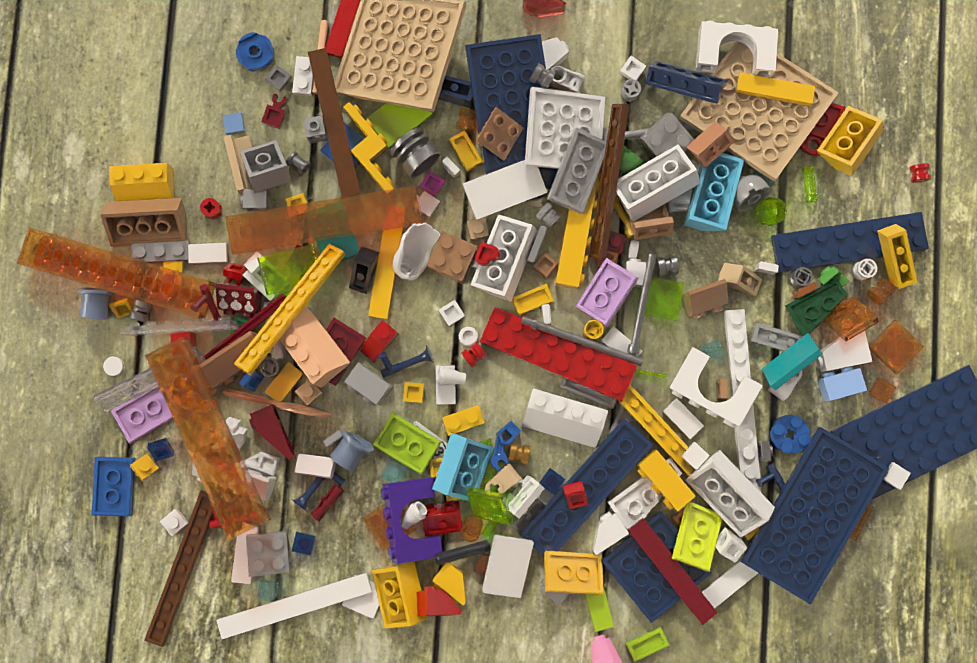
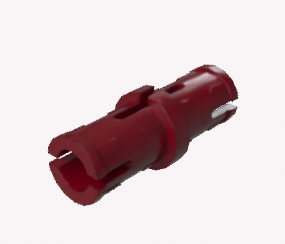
M335 483L325 497L322 496L320 503L310 515L320 522L327 511L335 506L334 503L345 491Z

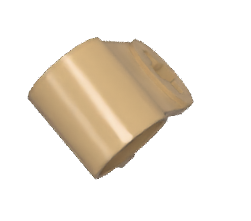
M509 463L486 484L485 492L489 497L497 498L522 478ZM490 484H492V485H494V486H495V485H498V486H499V487L497 488V491H498L497 494H495V493H491V494H490V493H489V490L491 489V488L489 487Z

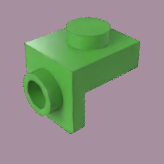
M835 266L832 268L827 267L820 273L822 276L819 280L823 285L837 278L843 287L849 283V280Z

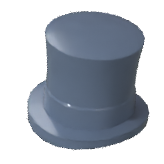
M93 287L77 289V293H81L79 317L98 320L109 319L110 296H115V293Z
M342 430L341 434L344 437L330 456L343 468L355 471L361 458L366 453H372L373 446L366 439Z

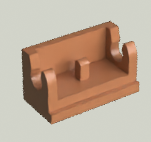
M714 122L686 148L694 155L692 158L706 168L729 148L734 141L728 129Z

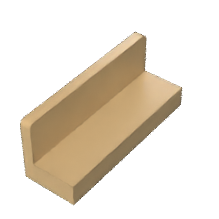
M231 135L224 136L236 190L243 195L244 189L253 188L244 168L240 151L252 148L251 139L249 136L236 139Z

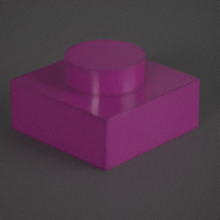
M429 171L419 188L436 198L445 184V180Z

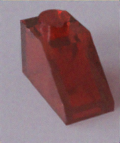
M523 0L522 8L528 15L541 18L563 14L566 9V2L563 0Z

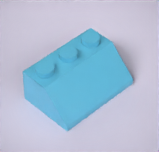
M451 433L432 489L451 497L475 503L493 447Z

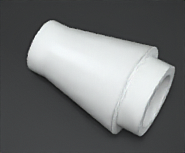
M446 366L444 368L439 367L437 383H441V385L465 384L466 373H461Z
M420 502L412 503L400 519L401 527L408 529L410 526L425 519L427 514L426 507Z

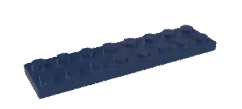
M922 212L772 235L771 241L775 262L779 266L777 273L795 271L800 267L815 268L883 257L878 230L895 224L906 230L911 252L927 250L929 245Z
M623 418L563 485L581 481L588 505L569 509L562 486L520 533V536L526 540H532L534 543L533 548L543 557L545 551L558 552L650 450L653 444Z

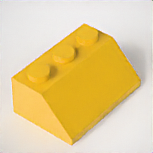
M848 106L817 150V153L836 170L853 176L882 134L883 120Z
M167 163L109 166L110 187L115 202L174 198V170Z
M414 561L371 570L385 629L412 626L428 619L427 616H417V592L421 591Z

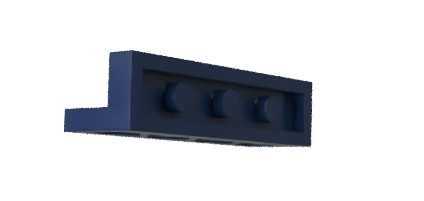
M659 61L649 66L646 79L647 85L715 104L719 102L722 89L727 86L728 82L726 79Z

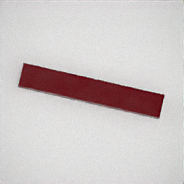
M641 518L627 529L702 625L718 613L678 561L672 559L671 552L644 518Z

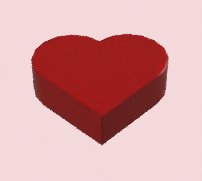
M481 242L475 259L479 265L487 266L491 261H497L501 253L496 246Z

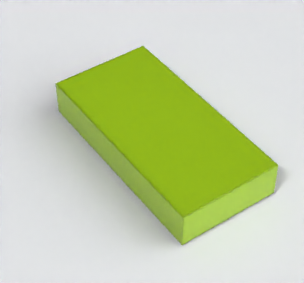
M604 587V594L602 595L585 594L595 632L614 627Z
M661 626L625 643L634 662L670 646Z

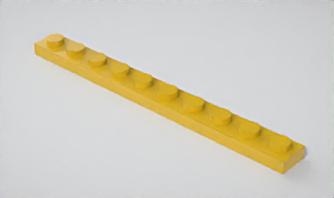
M629 384L623 401L618 402L689 477L695 469L681 457L689 447ZM760 526L744 535L747 540L751 539L758 532Z

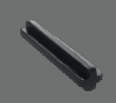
M483 540L435 554V562L437 565H442L491 550L488 540Z

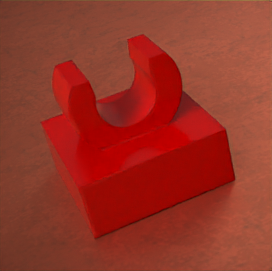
M230 262L223 269V276L227 277L226 282L230 284L232 278L236 279L237 286H239L243 282V274L248 269L244 265Z

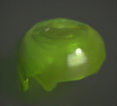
M768 197L757 204L754 213L756 220L761 225L774 226L785 219L787 209L786 204L781 199Z

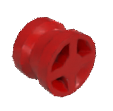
M928 163L909 167L910 172H912V183L931 180V175L928 173L930 169Z
M206 198L201 202L200 210L209 219H217L222 215V206L215 199Z

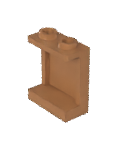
M666 204L634 222L629 217L634 240L672 235L674 222L673 218L668 215Z

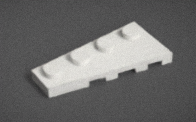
M669 457L666 461L680 477L682 472L672 458ZM641 477L607 502L617 514L626 530L641 518L645 519L650 510L655 507L662 497L661 494L657 495L650 487L652 483L648 478L644 480Z

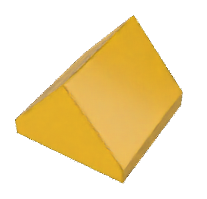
M132 297L109 304L117 319L128 316L134 308Z

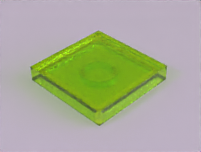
M652 277L644 315L677 321L684 283Z
M469 487L467 495L475 518L506 525L511 524L512 516L505 494Z

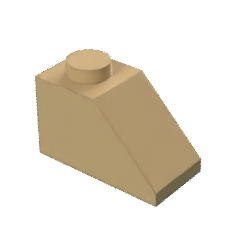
M724 263L718 281L726 279L727 287L755 297L762 282V278L745 266Z

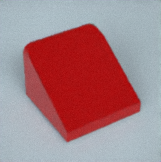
M581 481L563 486L569 509L588 505Z

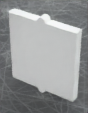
M370 581L373 590L371 593L345 600L342 606L373 619L380 606L375 584Z

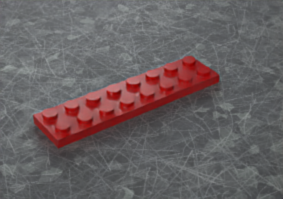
M494 307L480 343L615 400L623 401L637 365L536 328L533 330L530 326L521 323V317Z

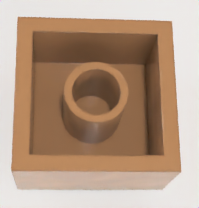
M442 231L429 259L427 268L463 284L478 246Z

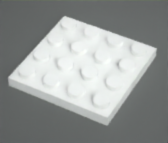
M536 87L530 88L525 165L559 169L576 127L602 139L605 97Z

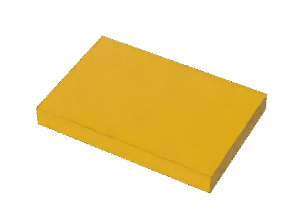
M545 551V592L589 595L604 594L602 554Z

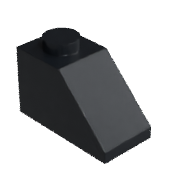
M361 246L354 258L349 289L364 294L368 293L380 252Z

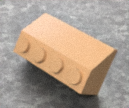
M308 306L303 308L279 339L311 383L320 388L351 363Z

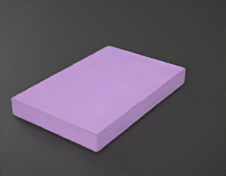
M606 258L576 307L608 327L639 278Z
M163 381L156 383L111 410L129 444L181 415L175 401L166 393L168 389Z

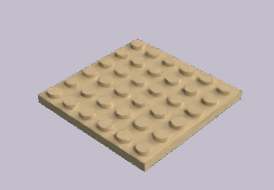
M361 0L335 80L337 95L434 112L466 10V2L463 0Z
M736 41L717 66L715 73L711 74V76L728 80L727 86L722 89L719 102L715 104L693 98L679 119L700 133H703L714 122L725 127L734 141L726 150L736 157L744 159L745 163L775 182L839 92L777 53L776 70L772 78L815 86L813 104L811 106L736 93L739 73L752 74L753 69L751 50L745 44Z

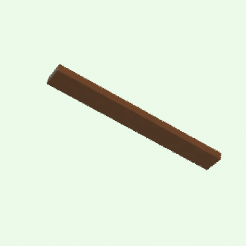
M327 49L309 51L310 65L342 198L361 195Z
M612 104L589 252V257L606 260L629 111L628 104Z
M200 491L144 641L160 647L165 646L208 531L209 523L214 515L210 504L218 502L219 496Z

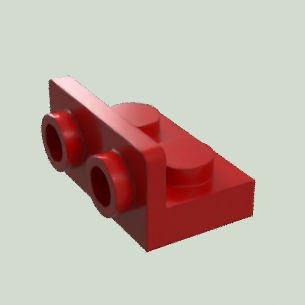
M447 501L445 503L428 504L425 506L427 514L425 519L422 520L425 537L463 531L459 501Z

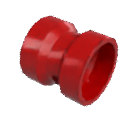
M477 342L473 343L469 350L461 352L472 368L477 365L479 360H484L488 357Z

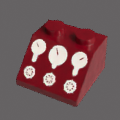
M225 284L215 285L217 309L223 311L224 315L235 316V313H242V317L252 318L261 311L263 294L256 288Z

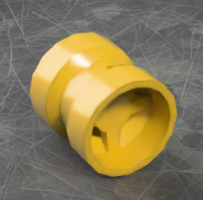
M597 320L587 322L583 328L585 338L593 341L601 337L604 331L602 323Z

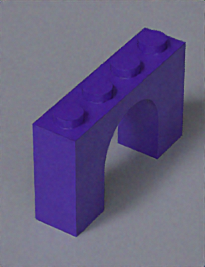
M433 477L385 483L383 488H381V497L385 500L383 515L384 519L387 520L388 526L386 528V537L390 542L388 556L392 563L400 564L435 558V554L442 552L440 536L413 539L405 534L400 523L402 510L409 502L435 497V490L432 489L434 485Z

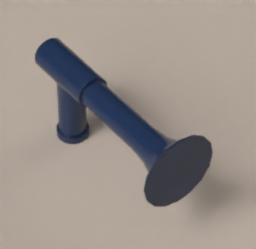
M426 345L425 351L420 355L394 365L391 364L386 352H382L378 356L385 366V369L381 370L383 378L423 361L435 363L428 345Z
M774 463L766 466L769 473L756 479L759 487H762L773 479L780 490H782L785 485L784 479Z
M336 472L333 473L332 480L341 487L346 479H343ZM316 477L301 497L291 500L307 511L306 505L308 500L326 478Z

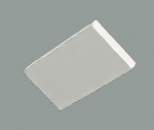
M525 160L462 184L476 220L547 193L538 167L525 165Z

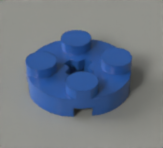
M252 32L244 35L238 41L236 57L240 64L249 71L263 70L274 61V47L265 35ZM253 48H256V50L260 49L258 55H251Z
M784 415L773 422L769 436L771 443L779 451L794 454L802 451L809 444V427L799 416ZM788 429L794 432L793 439L785 437Z

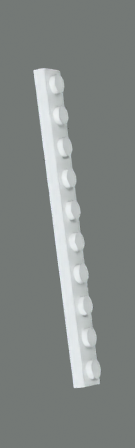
M744 309L724 311L731 396L734 395L744 376L751 379ZM752 404L740 427L734 426L739 471L762 493L761 487L756 482V479L760 478L754 406Z

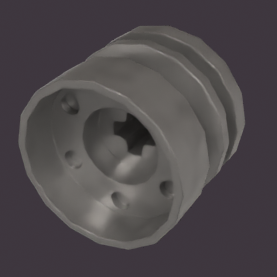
M419 127L402 136L390 151L398 163L405 162L403 170L410 178H416L423 174L441 156V152L434 143L427 144L429 138L427 135H424V131Z

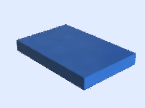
M95 457L91 516H132L135 472L130 465L135 462L136 458Z

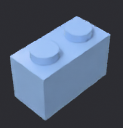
M853 366L842 368V373L835 374L832 371L822 374L823 378L817 379L823 400L831 401L867 391L861 369H853Z

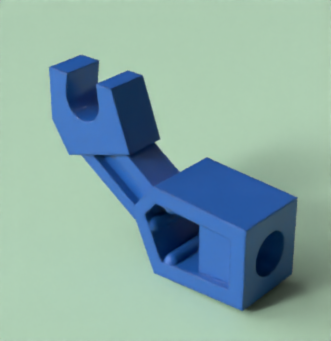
M512 421L508 422L496 433L497 437L493 454L490 458V464L497 472L501 470L498 466L499 460H502L505 465L509 462L505 452H503L504 445L510 444L521 432ZM504 430L511 436L506 442L503 441L501 436Z

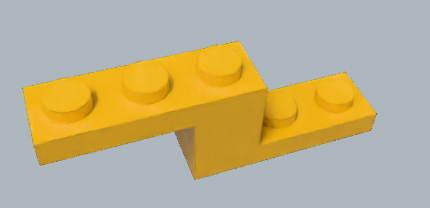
M348 102L343 106L345 112L367 136L351 152L388 196H391L395 192L393 188L395 186L389 177H383L381 174L382 169L376 162L371 163L387 150V140L381 133L376 134L373 130L375 128L369 119L364 120L361 116L362 111L357 105L352 106Z

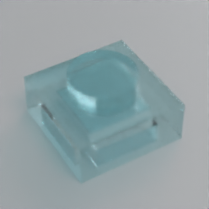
M388 460L380 478L391 483L399 482L407 467Z

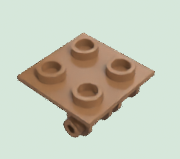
M495 107L488 121L485 122L481 133L477 136L476 143L482 147L484 146L505 161L523 127Z

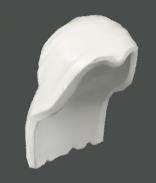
M427 223L412 224L403 234L399 249L393 258V269L400 278L410 281L415 280L427 267L431 250L440 237V233L436 229H433Z

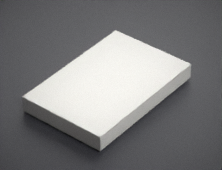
M494 535L482 588L483 593L521 598L534 544L532 540Z

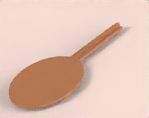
M228 388L223 390V395L275 405L280 409L317 417H331L332 414L329 411L312 406L277 402L263 396Z

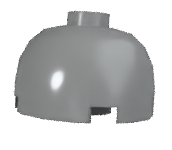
M757 175L741 176L733 204L739 212L748 211L753 208L752 204L757 202L759 205L771 193V188Z

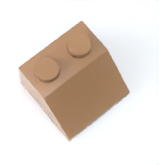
M726 279L688 291L681 296L689 318L695 316V319L704 317L706 312L713 310V313L725 309V305L729 304Z

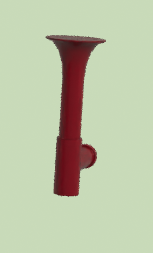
M202 284L199 287L202 294L190 308L198 312L199 308L206 302L214 319L210 328L216 332L223 331L230 325V320L226 317H221L208 285Z

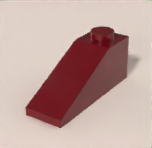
M269 405L251 413L249 422L252 429H256L257 433L287 459H296L276 406Z

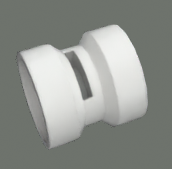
M864 259L852 267V274L857 280L868 279L877 272V265L871 259Z

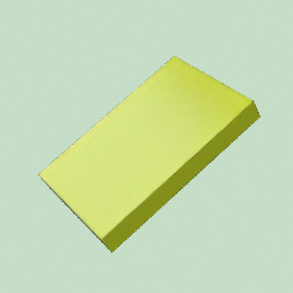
M688 502L685 505L672 559L704 571H710L722 518L713 510Z

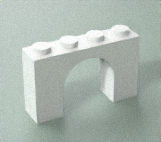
M702 21L698 33L695 71L715 73L718 65L719 47L726 42L738 41L745 44L752 52V75L772 78L776 70L778 29L769 26L755 27L750 24L735 25L730 22L715 23L714 21Z
M692 347L670 386V389L673 390L672 394L681 399L685 396L690 399L689 404L698 409L701 405L707 409V414L715 418L719 415L725 419L723 423L732 428L735 425L740 427L763 385L744 376L734 395L729 400L721 403L707 400L699 391L698 378L710 356Z

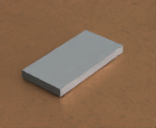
M576 127L547 199L574 212L583 214L604 160L606 141Z

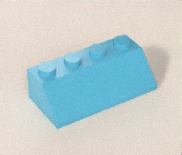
M722 153L706 168L701 164L699 165L698 175L701 183L693 187L683 226L700 231H726L744 159Z

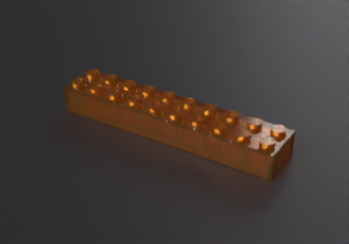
M416 185L225 216L233 255L407 227L412 224H422L423 218Z
M28 227L16 263L203 320L206 319L209 310L206 302L199 308L198 312L193 311L190 306L202 294L199 289L202 284L208 285L212 296L216 283L31 227Z
M180 338L146 354L145 357L227 539L231 540L271 521L189 340Z

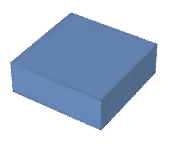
M241 112L223 115L226 135L245 132L243 114Z

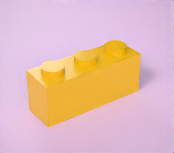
M897 224L878 230L889 282L898 289L918 283L906 230Z
M653 450L637 464L639 467L638 473L644 480L646 478L649 479L652 483L650 487L657 495L661 494L665 498L663 503L669 510L679 511L695 497L694 493L657 450Z

